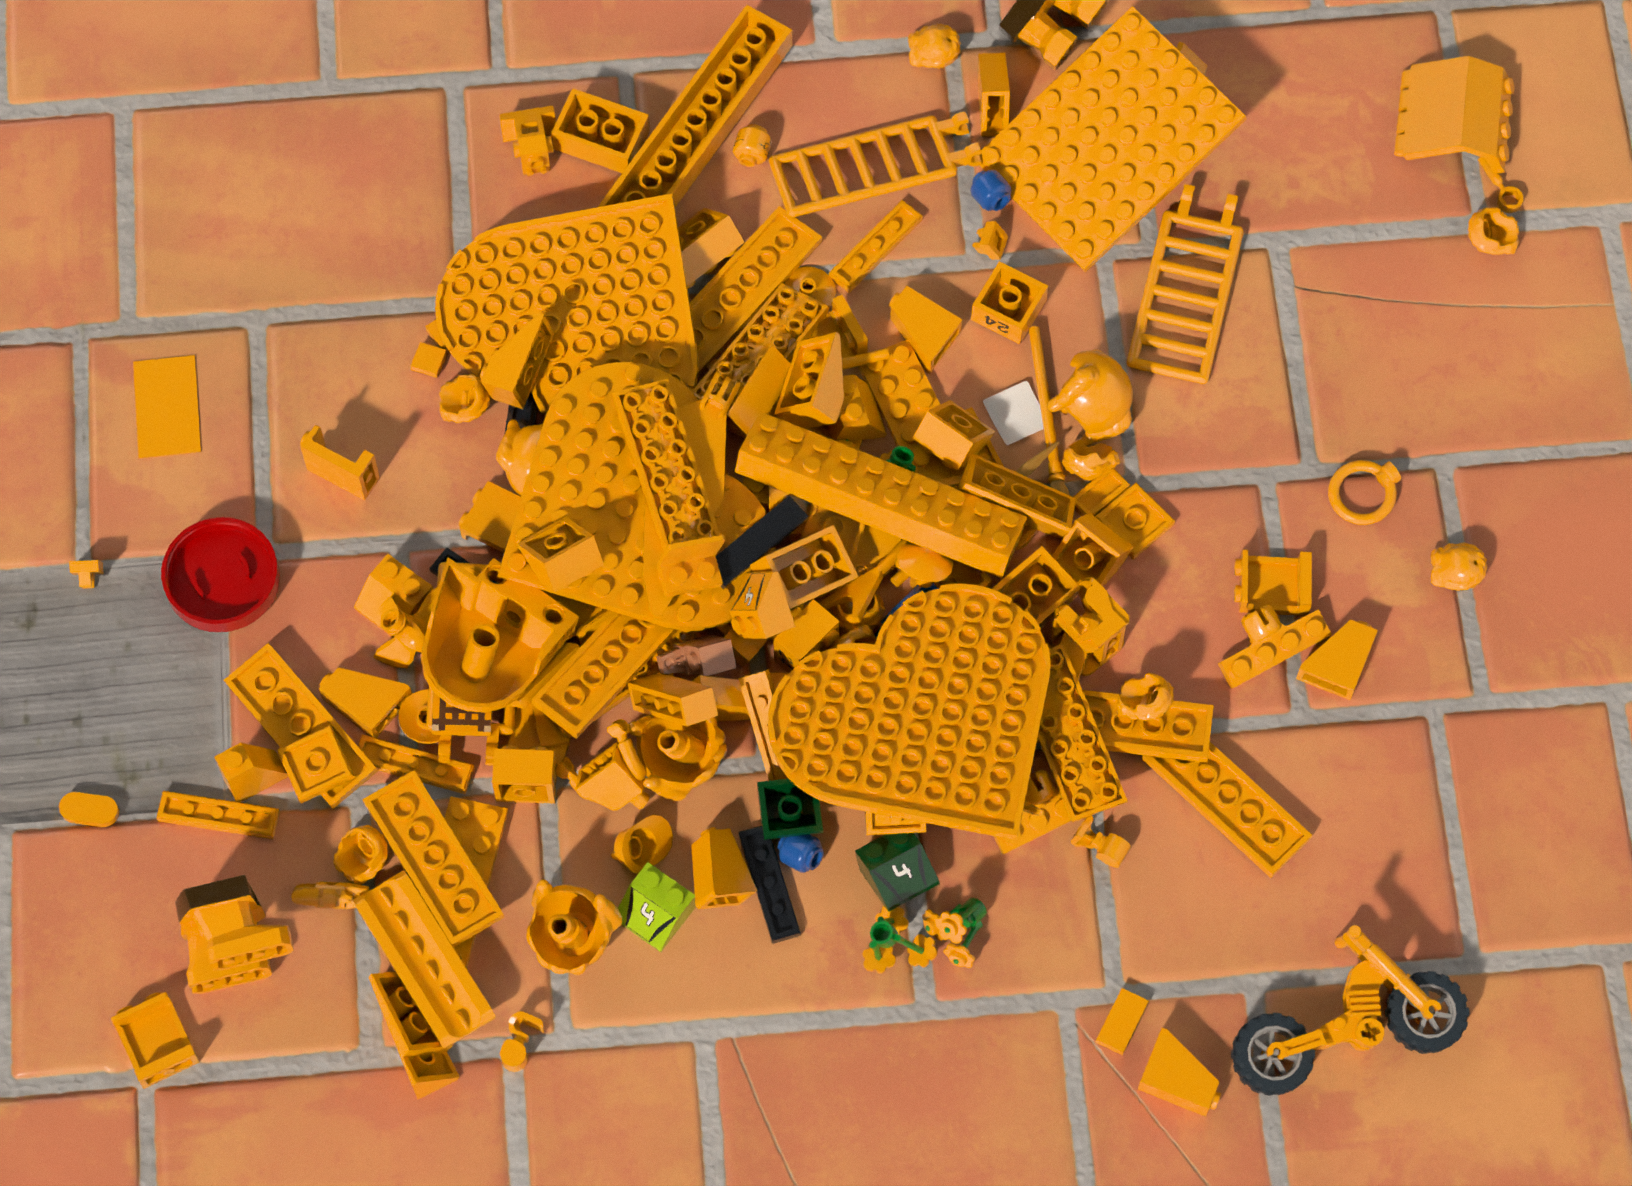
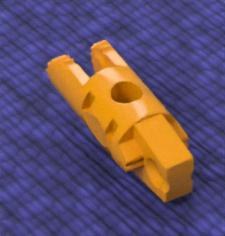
M317 881L316 883H299L291 893V901L296 903V905L303 904L305 906H315V908L350 909L356 908L352 901L370 889L368 886L347 882Z

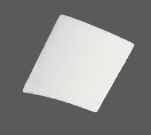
M1024 381L983 400L996 429L1006 445H1010L1043 429L1040 404L1028 381Z

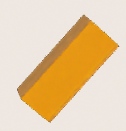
M973 453L971 454L958 485V490L1027 517L1025 525L1060 539L1069 533L1072 526L1076 498Z

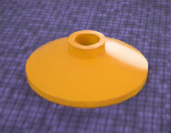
M800 267L784 283L828 305L829 308L832 306V299L836 295V288L832 278L825 271L816 267ZM810 285L813 288L811 290H805L803 286Z
M429 689L420 690L409 695L403 701L398 716L400 727L405 735L413 741L423 744L437 743L440 736L432 735V731H429L426 728V723L423 722L427 717Z

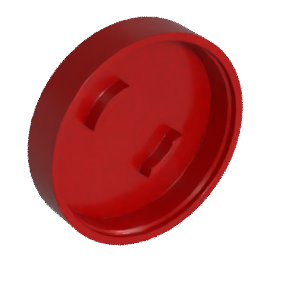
M215 517L196 522L177 535L164 555L161 567V580L172 609L183 621L195 628L208 632H230L252 624L269 609L279 589L280 569L270 541L258 528L240 519Z

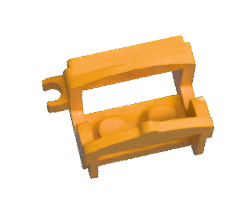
M1087 577L1076 582L1081 587L1079 596L1086 612L1079 617L1070 606H1058L1054 610V621L1050 638L1051 645L1054 647L1058 646L1066 632L1086 653H1089L1081 674L1083 676H1089L1096 672L1121 651L1124 645L1126 626L1129 623L1128 613L1093 577ZM1084 617L1099 621V625L1091 629L1090 623Z

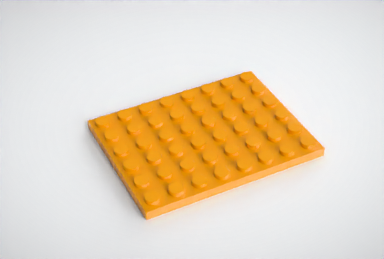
M1132 6L981 150L979 156L982 165L979 166L985 172L988 170L999 172L1011 186V199L1086 273L1244 123L1247 118Z

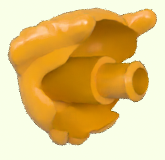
M1093 349L1075 354L1069 365L1076 367L1073 374L1063 384L1060 393L1048 402L1047 407L1051 412L1060 411L1064 415L1069 413L1086 431L1080 440L1083 441L1085 446H1089L1092 443L1118 436L1129 428L1132 422L1130 407L1133 401V388L1127 373L1121 365L1101 350Z
M512 419L508 422L507 430L499 443L496 460L505 470L513 490L519 496H522L543 424L530 425L520 429L519 423Z
M648 715L628 724L629 734L637 737V754L646 769L647 778L644 780V786L658 795L674 801L685 799L693 788L699 787L716 774L720 762L727 752L725 734L717 727L715 717L690 726H684Z
M542 879L537 883L536 889L533 891L531 905L534 908V912L527 927L526 939L531 949L536 952L537 960L541 966L557 974L570 972L578 976L583 974L589 965H592L601 958L609 944L612 933L622 924V915L614 902L608 900L602 894L596 895L586 888L570 884L553 887L547 880Z

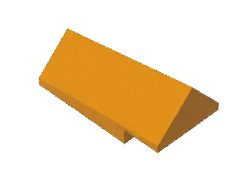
M394 971L371 974L368 978L417 1099L419 1100L457 1081L460 1076L447 1052L454 1044L446 1049L442 1048L397 973Z

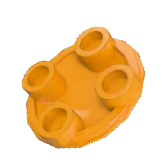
M907 542L899 548L895 561L897 568L903 570L906 575L915 580L918 586L928 588L932 583L945 580L952 573L954 565L951 558L911 542Z

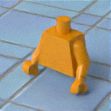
M623 719L612 722V725L606 728L607 732L612 737L617 738L618 742L582 767L578 774L574 771V766L568 757H565L556 767L557 776L562 779L568 778L570 780L569 784L581 798L601 804L612 811H618L629 802L638 809H642L649 801L650 795L643 791L646 769L639 759L631 739L627 738L626 734L629 733V725Z

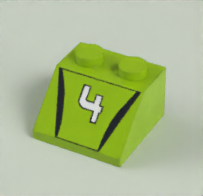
M649 862L645 864L631 882L618 906L619 912L622 915L621 925L659 952H662L696 908L695 894Z

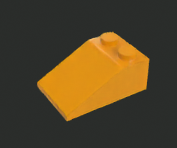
M538 313L491 356L488 364H484L480 379L492 399L524 409L554 335V331L544 314Z
M834 332L797 343L774 415L804 429L836 423L844 400L840 335Z

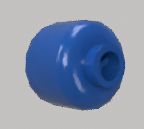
M996 170L981 171L974 176L970 192L986 211H999L1009 203L1011 199V186Z
M811 834L782 837L778 843L780 861L800 873L816 869L822 861L824 852L821 841Z

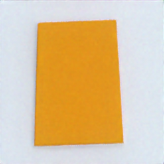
M195 355L133 361L138 458L201 452Z

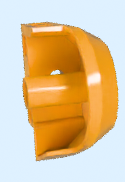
M447 558L434 597L423 642L421 661L426 681L434 693L447 704L464 711L487 713L505 708L520 698L573 634L579 619L578 615L540 589L497 577L501 563L495 558L487 566L482 564L474 575L450 558Z

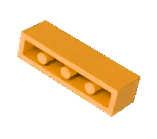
M660 672L628 683L632 706L635 711L684 726H690L718 716L716 708L718 699L712 687Z

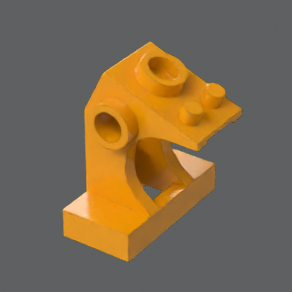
M553 105L499 114L503 142L517 140L512 142L515 158H521L523 175L532 176L534 173L545 174L547 171H550L548 153H553L551 136H545L551 135L556 123Z

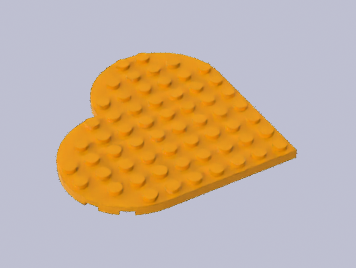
M672 193L498 226L474 237V241L463 250H459L446 266L447 271L441 284L439 283L436 294L435 314L441 338L451 355L471 374L480 377L484 364L489 363L491 356L538 313L545 315L554 331V335L531 389L534 400L544 418L554 397L571 379L590 368L607 363L632 362L649 365L672 375L688 387L691 392L696 387L699 368L698 353Z
M615 362L595 366L571 379L554 397L547 411L497 577L554 593L540 582L519 550L517 543L567 516L594 536L604 565L595 569L592 574L579 578L566 589L558 590L554 594L675 630L702 631L704 628L723 626L730 623L732 620L730 609L745 573L752 572L751 567L724 590L721 587L674 595L664 615L661 617H656L651 613L642 576L645 495L614 406L613 392L668 379L677 408L698 401L691 390L681 381L660 369L632 362ZM726 473L724 498L714 516L720 535L725 537V542L716 556L767 514L755 495L741 482ZM774 547L773 549H771V550H770L767 554H765L764 556H766V555H768V554H770V553L775 552V551H776V547Z
M946 584L940 585L939 589L925 593L921 591L911 596L892 615L888 616L878 633L875 645L846 643L838 644L836 648L823 652L818 650L800 660L798 665L788 675L785 674L773 694L768 713V736L776 762L784 774L798 788L812 797L829 804L1017 840L1051 668L1049 647L1041 633V627L1028 611H1024L1013 603L1012 598L999 591L979 585Z

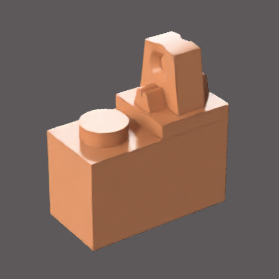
M710 634L672 644V650L657 656L658 668L662 674L679 672L686 675L708 676L736 668L731 639Z

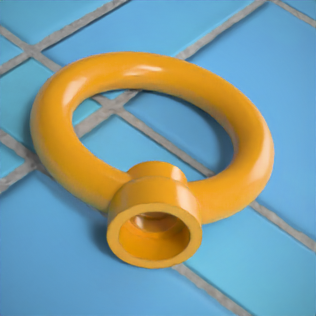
M1356 460L1346 463L1333 474L1329 482L1328 497L1330 504L1337 515L1349 523L1356 525L1377 523L1384 519L1393 509L1397 497L1395 484L1401 481V475L1397 468L1389 461L1382 466L1368 460ZM1364 471L1374 474L1379 484L1385 488V499L1382 505L1374 512L1367 514L1355 513L1342 503L1339 493L1341 483L1348 475L1354 472Z

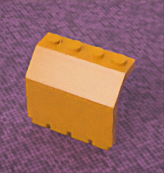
M1463 56L1411 65V70L1402 72L1396 128L1397 136L1394 149L1396 156H1404L1406 160L1465 151L1486 158L1494 174L1505 172V162L1509 160L1507 139L1511 137L1509 116L1513 114L1510 98L1511 94L1514 93V82L1511 77H1508L1503 67L1471 56Z

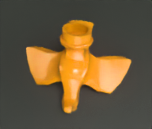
M438 587L430 591L417 613L413 615L403 612L393 597H390L381 605L377 611L378 614L383 616L381 626L386 630L387 634L395 635V637L376 650L373 656L375 659L393 667L408 668L414 660L416 651L422 653L425 633Z

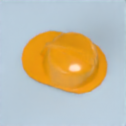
M651 815L645 817L617 835L614 842V852L610 856L612 859L618 860L620 864L627 867L631 872L638 874L647 862L654 866L669 853L673 841L672 828L662 816Z

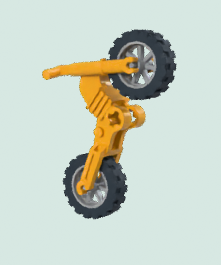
M1353 925L1346 933L1337 937L1334 941L1337 948L1341 949L1348 946L1361 962L1350 970L1346 979L1342 996L1344 1014L1310 1033H1307L1305 1031L1307 1029L1302 1024H1298L1295 1021L1296 1019L1291 1016H1284L1282 1013L1261 1014L1248 1021L1241 1027L1237 1036H1235L1233 1050L1231 1051V1059H1233L1234 1063L1233 1068L1235 1073H1238L1240 1076V1081L1244 1085L1247 1084L1252 1091L1263 1093L1266 1096L1283 1095L1296 1089L1307 1079L1313 1069L1315 1050H1325L1343 1042L1350 1043L1358 1051L1371 1049L1383 1040L1385 1034L1383 1025L1377 1020V1017L1381 1016L1379 1003L1381 984L1388 989L1387 992L1390 994L1386 1002L1385 1017L1388 1019V1029L1395 1035V1040L1398 1043L1401 1042L1410 1051L1415 1050L1421 1054L1437 1053L1452 1046L1461 1038L1463 1031L1466 1030L1468 1025L1467 1017L1469 1016L1466 995L1461 993L1459 990L1461 987L1456 982L1453 983L1449 980L1450 977L1447 975H1439L1434 971L1416 972L1412 975L1406 974L1377 944H1374L1361 931L1359 926ZM1428 991L1437 993L1440 998L1437 1001L1431 1000ZM1443 1001L1448 1007V1013L1438 1012L1442 1008L1441 1003ZM1406 1008H1407L1412 1014L1406 1015ZM1434 1017L1448 1019L1442 1030H1440ZM1414 1019L1419 1024L1417 1031L1410 1025L1408 1020ZM1427 1021H1429L1435 1034H1422ZM1269 1032L1268 1047L1256 1039L1261 1034ZM1274 1032L1282 1034L1287 1039L1283 1042H1275ZM1361 1032H1370L1372 1038H1362ZM1253 1044L1262 1050L1259 1056L1251 1057ZM1260 1060L1267 1062L1263 1073L1255 1067L1253 1062ZM1291 1060L1294 1063L1286 1073L1280 1061ZM1272 1064L1276 1065L1281 1076H1267Z

